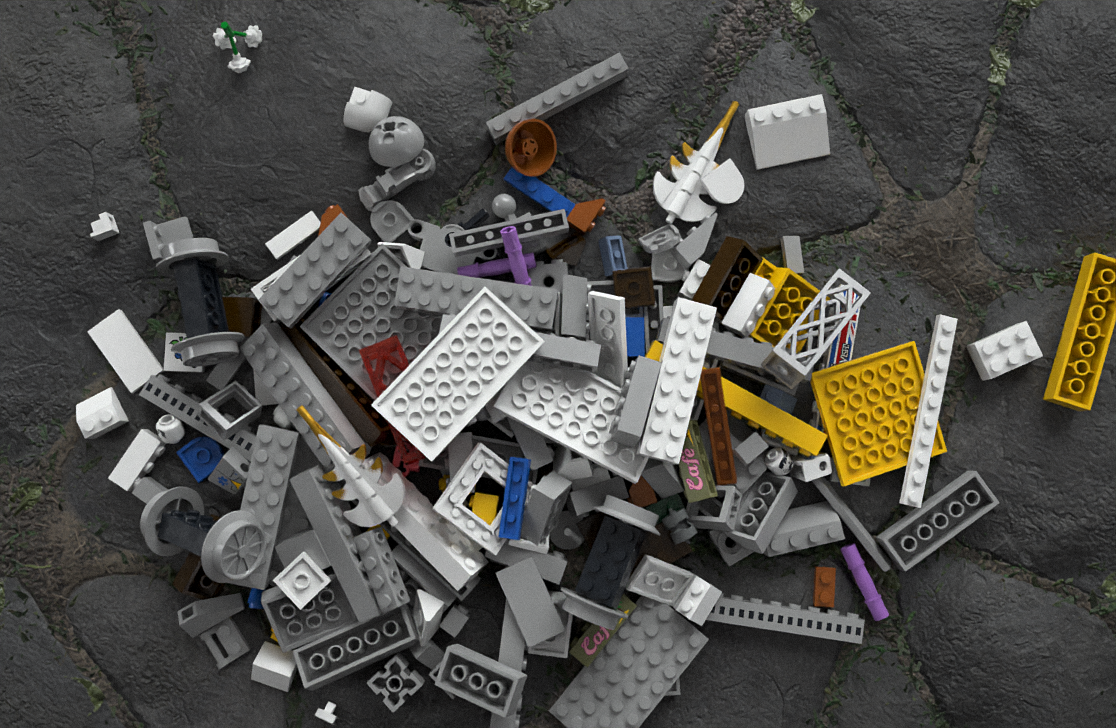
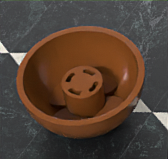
M526 119L516 124L510 130L505 141V154L508 162L517 172L525 176H539L545 173L554 162L557 151L556 138L552 129L544 121Z

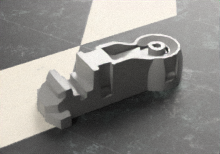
M422 148L421 152L410 162L388 168L385 171V175L382 177L378 175L376 177L377 181L373 185L365 186L358 190L360 201L367 210L372 212L378 203L390 199L416 180L423 181L429 179L436 169L433 155L428 150Z

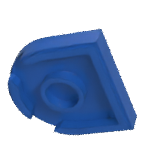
M210 437L195 438L176 452L198 483L203 482L211 475L224 456L221 444Z

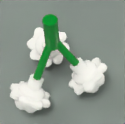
M222 22V29L217 28L216 33L213 34L215 45L220 46L222 50L226 48L233 50V60L229 62L228 68H231L234 72L242 73L247 70L251 61L242 58L240 53L237 52L234 36H242L245 42L248 43V47L257 48L258 44L262 42V32L256 25H250L248 30L244 32L233 31L227 22Z

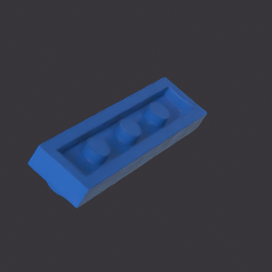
M513 167L504 177V181L550 212L565 209L566 217H568L575 206L570 200L536 177L525 176L517 172Z
M510 457L499 530V537L520 540L531 459Z

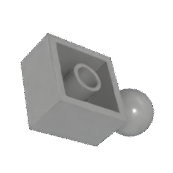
M500 194L492 202L494 214L504 218L505 221L531 216L530 212L517 218L514 214L516 202L508 194ZM544 238L520 243L522 245V254L534 252V256L547 250Z

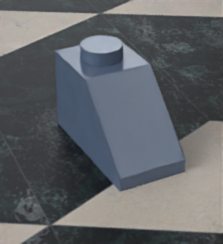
M767 384L761 385L757 395L759 398L792 415L797 399Z

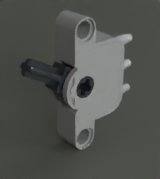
M481 209L465 224L462 222L458 225L449 224L442 229L439 226L415 219L409 222L407 228L409 234L413 239L422 242L420 250L425 252L421 270L458 275L457 267L476 264L477 260L483 262L497 260V248L492 249L494 251L492 257H486L484 255L485 251L455 257L449 241V234L478 228L490 217L489 213L485 209ZM421 226L422 230L420 233L414 234L412 232L413 228Z

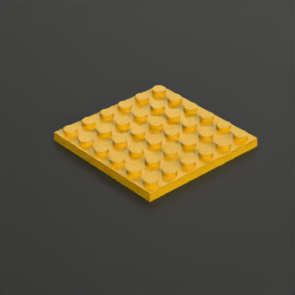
M915 341L812 372L811 386L825 433L828 435L827 440L841 486H847L907 465L925 375ZM939 421L937 422L931 457L947 452Z

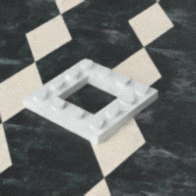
M478 442L432 509L490 553L497 555L507 538L499 537L503 507L491 525H489L463 506L462 503L483 473H486L505 488L509 464L485 445ZM528 480V486H527V494H526L525 504L527 503V501H528V500L530 499V497H531V496L529 495V491H530V489L532 488V486L534 485V484H533L532 482H530L529 480Z

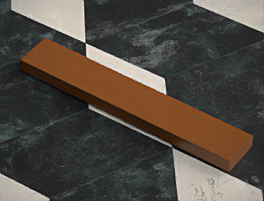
M720 367L702 369L700 379L717 485L737 484Z

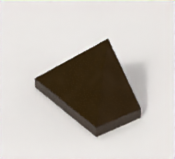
M577 231L545 251L552 260L563 259V262L577 266L586 241Z

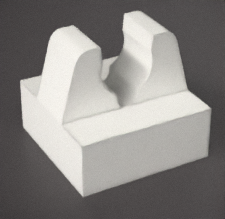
M328 702L324 710L318 708L315 716L334 725L337 716L333 715L336 704Z

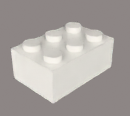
M1027 321L1017 323L966 346L982 381L995 378L1043 356Z

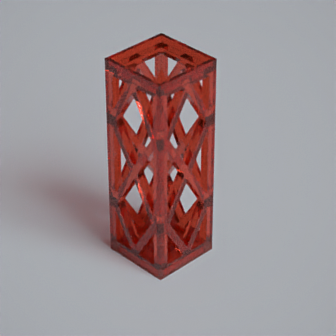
M397 335L359 350L377 397L388 388V386L382 383L386 360L402 372L409 366ZM398 351L402 362H400L390 353ZM377 359L374 371L371 361ZM387 420L404 464L410 465L427 458L419 449L407 453L402 438L412 446L414 445Z

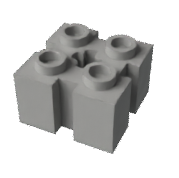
M400 652L384 666L387 669L386 671L381 668L367 681L368 686L376 694L382 692L385 696L383 702L392 712H395L406 701L408 697L406 693L412 696L425 682L415 669L411 672L407 668L409 662ZM394 678L400 681L399 684H393Z

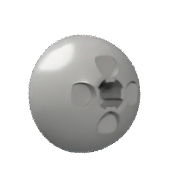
M392 116L381 120L373 128L369 137V152L372 159L376 163L388 167L400 166L410 162L421 152L424 146V136L421 129L413 121L400 116Z

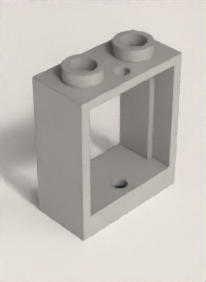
M234 381L201 402L197 415L225 441L260 417L263 405L248 392L246 387ZM234 397L249 412L230 424L215 409Z
M715 485L718 497H724L719 517L697 516L701 501L689 503L688 501L685 509L689 516L688 522L693 523L695 528L733 531L743 495L735 486Z

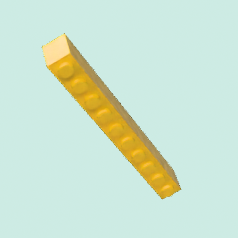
M656 340L653 341L645 357L659 362L663 344ZM721 377L726 409L731 411V416L739 420L744 418L748 421L747 424L755 429L759 427L764 429V434L774 439L776 437L782 439V444L790 448L794 446L800 449L799 453L806 457L818 455L828 436L827 434ZM699 379L696 396L704 400L701 379Z

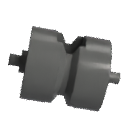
M672 508L668 509L670 513L662 519L665 528L671 531L670 537L674 544L677 545L681 542H686L687 545L690 544L689 539L698 532L693 523L688 522L689 516L684 508L673 511Z

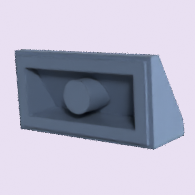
M607 236L600 239L598 242L605 276H613L612 271L628 269L621 236Z

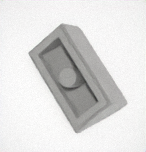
M782 236L780 241L784 268H789L796 274H803L804 266L800 236Z

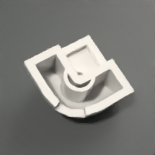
M354 87L350 101L347 102L345 107L344 125L370 133L377 123L388 117L392 101L376 91L371 90L370 92Z

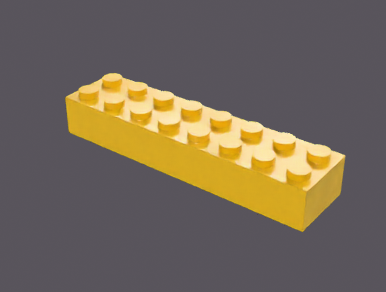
M1095 252L1084 256L1043 400L1076 411L1091 410L1116 322V259Z

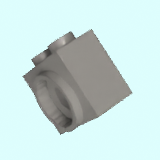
M563 259L551 260V264H544V261L536 262V268L528 269L532 286L556 289L563 294V274H568V264L563 262ZM547 277L554 278V285L552 287L545 286L544 282Z
M709 529L707 531L728 566L754 552L744 548L736 541H734L732 546L727 547L725 540L728 536L722 530Z

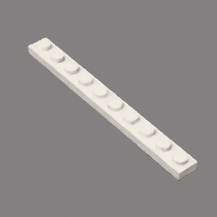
M941 314L936 315L899 502L900 504L921 508L958 320Z

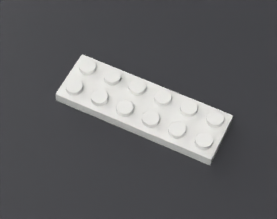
M591 291L588 293L590 340L601 344L595 375L622 388L626 381L625 374L628 368L625 298Z

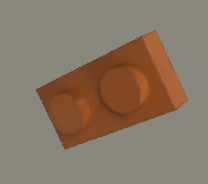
M815 566L814 606L834 607L836 568Z

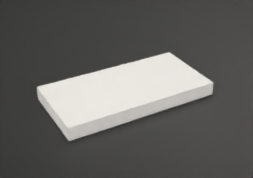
M118 309L87 331L131 393H135L142 388L151 375L158 376L164 372L161 364L122 310Z

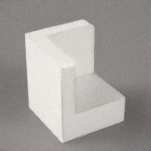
M107 212L99 214L100 220L91 223L93 233L90 236L97 241L119 234L114 216Z

